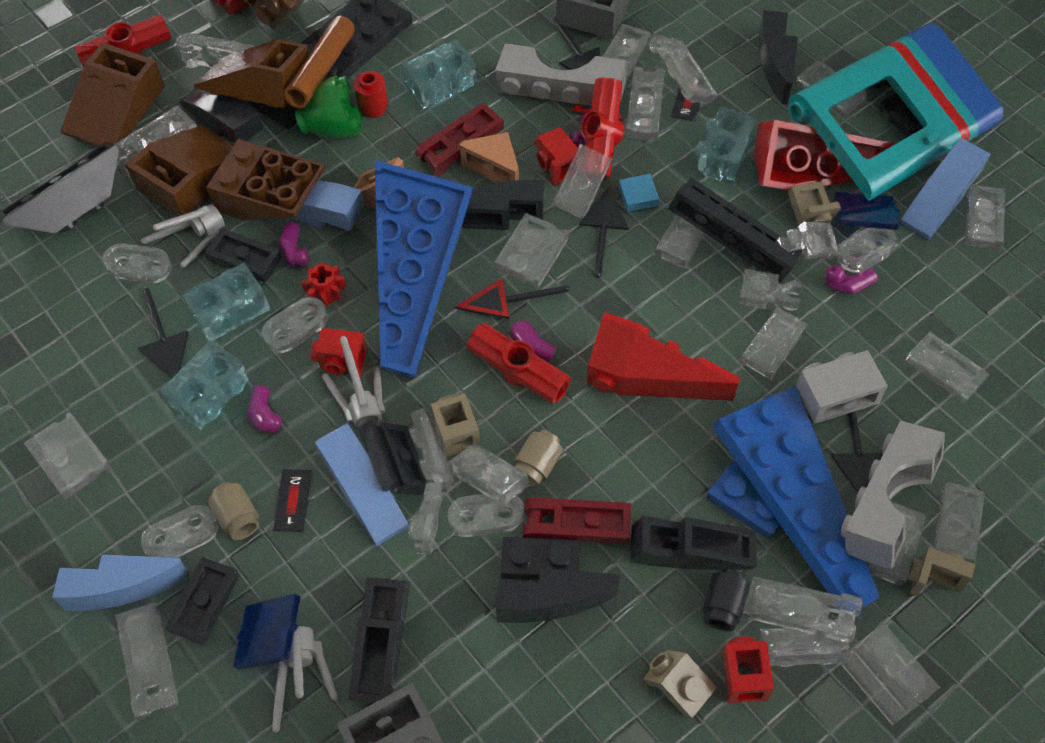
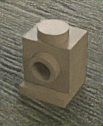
M466 393L457 396L447 395L440 398L437 402L430 404L432 417L446 457L480 447L479 429Z

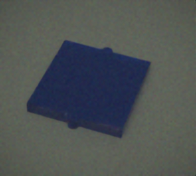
M835 191L834 200L839 202L841 207L837 213L838 225L898 230L900 210L895 207L893 196L878 195L868 201L863 193Z
M292 594L246 605L241 631L237 635V640L239 641L233 668L241 670L289 660L294 631L298 628L296 620L301 598L299 595Z

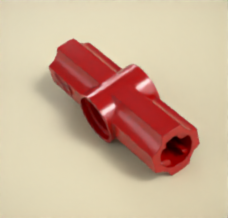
M159 14L133 25L125 22L114 23L106 29L104 36L74 48L84 67L87 60L101 43L141 55L142 50L168 41L172 37L165 20Z
M605 77L595 79L591 111L585 115L581 124L582 136L587 139L583 177L589 179H610L614 147L620 143L624 135L623 122L618 119L623 85L622 81Z
M486 323L483 325L479 324L472 332L467 343V350L503 372L505 380L515 386L523 385L551 404L559 402L566 394L571 384V377L535 355L532 346L527 342L513 341ZM517 361H522V362H524L525 364H522V365H514V364H512V363H513V362H517Z

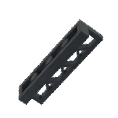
M692 177L681 185L668 208L780 284L792 270L803 252Z

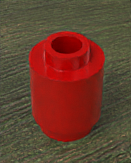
M375 71L360 73L353 82L357 105L366 117H380L385 113L388 106L385 79L380 73Z

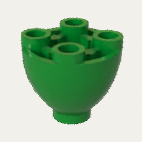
M335 75L321 82L306 107L295 110L297 123L304 135L312 133L323 138L336 140L349 139L360 135L359 132H362L361 123H364L358 105L353 106L349 94H352V90L345 75L342 77Z

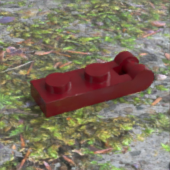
M483 102L419 144L415 150V155L422 162H427L429 169L435 175H442L452 163L461 158L460 144L463 141L496 135L504 129V120ZM439 149L443 150L439 154L436 153V151H438Z
M528 498L525 500L524 513L528 517L527 523L523 525V538L576 539L581 542L629 544L631 503L553 498ZM554 515V523H542L543 516Z

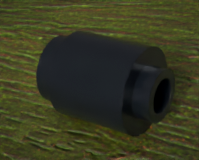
M723 569L721 572L712 575L702 609L705 614V624L720 631L731 632L735 630L736 624L741 622L750 590V584L744 579L745 577L742 573L732 569Z

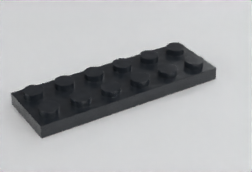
M351 0L301 43L308 45L309 55L335 17L344 16L348 18L354 25V34L324 80L335 75L338 77L345 75L348 79L412 23V15L390 0ZM247 102L288 130L297 123L295 110L300 108H295L290 104H287L284 108H272L263 103Z

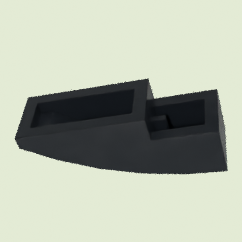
M764 10L759 31L760 61L772 91L781 104H788L793 83L798 37L786 35L788 13Z
M194 89L179 100L181 106L214 133L221 137L225 135L234 143L238 139L247 141L263 129L259 112L237 98L225 95H211L206 91Z
M544 180L501 182L473 189L462 228L509 230L510 220L543 221Z
M643 515L631 526L630 562L698 570L754 569L757 567L756 531L684 517L680 522Z
M540 568L539 582L499 579L496 605L497 622L529 623L549 621L594 608L617 596L620 575Z
M372 577L366 578L362 617L358 619L348 700L375 703L392 694L404 631L410 582Z

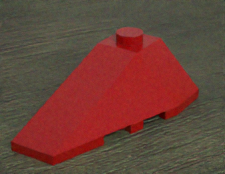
M779 120L759 123L753 156L760 186L789 191L793 186L822 182L824 186L853 181L813 127ZM846 134L860 154L866 159H871L894 145L891 142Z
M606 312L604 313L588 364V384L593 385L594 388L601 392H613L619 395L734 401L740 377L703 357L689 358L679 350V344L671 340L666 345L648 336L650 329L639 323Z

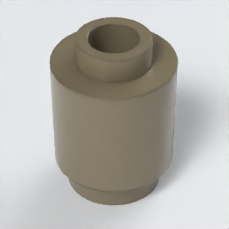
M546 430L531 432L514 460L513 475L531 487H538L540 482H545L563 452L559 444V438Z
M226 482L214 488L208 499V505L226 535H230L233 540H241L253 534L260 525L257 520L259 514L242 485Z

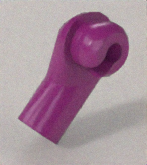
M288 222L284 225L279 241L287 264L294 268L306 266L309 263L308 250L297 248L300 227L294 222Z
M517 321L512 325L510 336L513 341L527 342L532 346L535 355L548 362L551 360L556 346L540 338L532 324L526 321Z

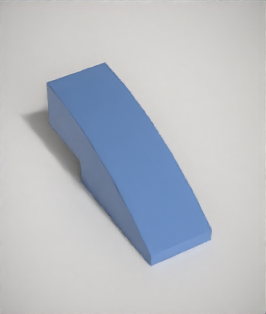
M961 138L914 199L902 217L900 224L929 240L962 200L966 190L983 171L990 153Z
M318 180L300 211L292 219L321 229L328 223L351 231L365 207L362 190Z
M348 423L315 441L320 457L337 481L340 491L376 546L409 527L389 490L387 492L382 491L371 459Z
M101 555L98 569L59 568L52 598L65 611H91L112 608L140 601L166 591L187 580L189 572L179 558Z

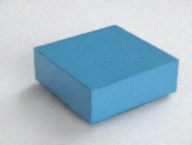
M651 174L619 180L618 188L627 212L659 206V196Z

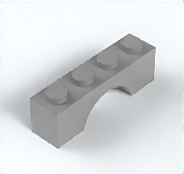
M506 43L495 70L499 93L592 106L596 78H615L622 81L621 99L626 85V60L595 56L588 64L580 68L557 70L546 66L539 60L535 47Z
M900 421L894 434H887L882 448L883 456L881 460H874L869 473L870 482L867 488L863 486L860 488L856 497V510L853 516L848 514L844 519L841 537L845 538L846 555L892 569L905 541L906 515L896 509L890 502V499L896 492L905 487L932 483L944 455V432Z

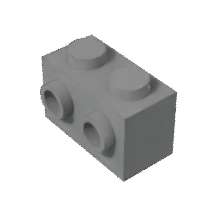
M866 350L856 354L848 352L842 354L834 361L824 364L816 362L806 366L801 370L796 387L812 423L816 424L879 404L888 385L869 351Z

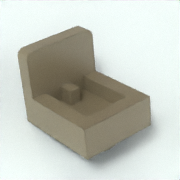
M822 182L793 186L788 191L799 228L813 226V228L825 227L832 222V219L841 209L839 202H829Z
M928 547L921 559L914 557L907 574V579L912 581L909 594L917 597L925 587L927 580L961 592L972 579L976 565L965 561L959 554L948 551L941 552Z
M670 650L660 653L652 660L649 666L650 670L643 678L648 686L659 688L683 716L689 718L695 716L717 688L687 653Z

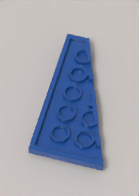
M375 160L381 370L415 379L469 206L473 187Z
M796 385L718 419L712 426L844 617L851 616L878 599L880 596L866 561L846 555L845 538L841 537V528L847 513Z

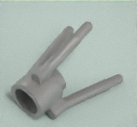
M209 204L196 211L154 224L153 230L157 232L142 238L141 243L147 244L192 226L199 237L203 234L207 237L180 263V266L185 268L211 244L219 230L225 227V223L218 209L213 204Z
M342 336L340 342L356 392L350 397L351 402L349 405L327 373L322 375V379L343 410L348 424L354 423L356 428H360L367 420H372L373 424L376 425L382 420V414L386 413L382 399L380 367L374 366L373 368L374 396H372L369 391L363 390L348 340L345 336Z
M293 627L281 634L283 647L278 649L279 667L272 731L275 733L280 730L288 666L293 668L295 696L297 698H302L304 695L302 667L312 664V658H315L331 700L336 701L338 699L332 676L323 655L322 642L314 641L313 629L310 627Z

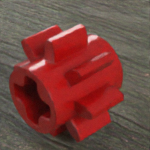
M321 262L311 269H306L309 279H304L301 283L304 292H307L310 303L317 301L326 307L336 300H341L339 289H345L346 282L345 278L340 275L337 265L331 267Z

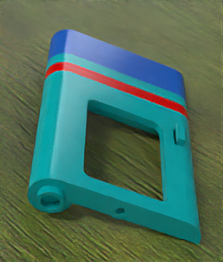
M934 23L925 24L797 92L788 101L790 117L801 125L810 123L827 145V148L834 154L868 201L947 155L961 138L969 142L998 125L1003 120L1004 115L1003 107L945 32ZM886 79L923 126V129L873 158L866 159L860 154L832 117L829 109Z

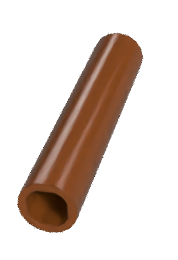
M337 16L332 20L284 90V98L288 104L295 108L306 107L318 85L324 80L354 34V25L348 18Z

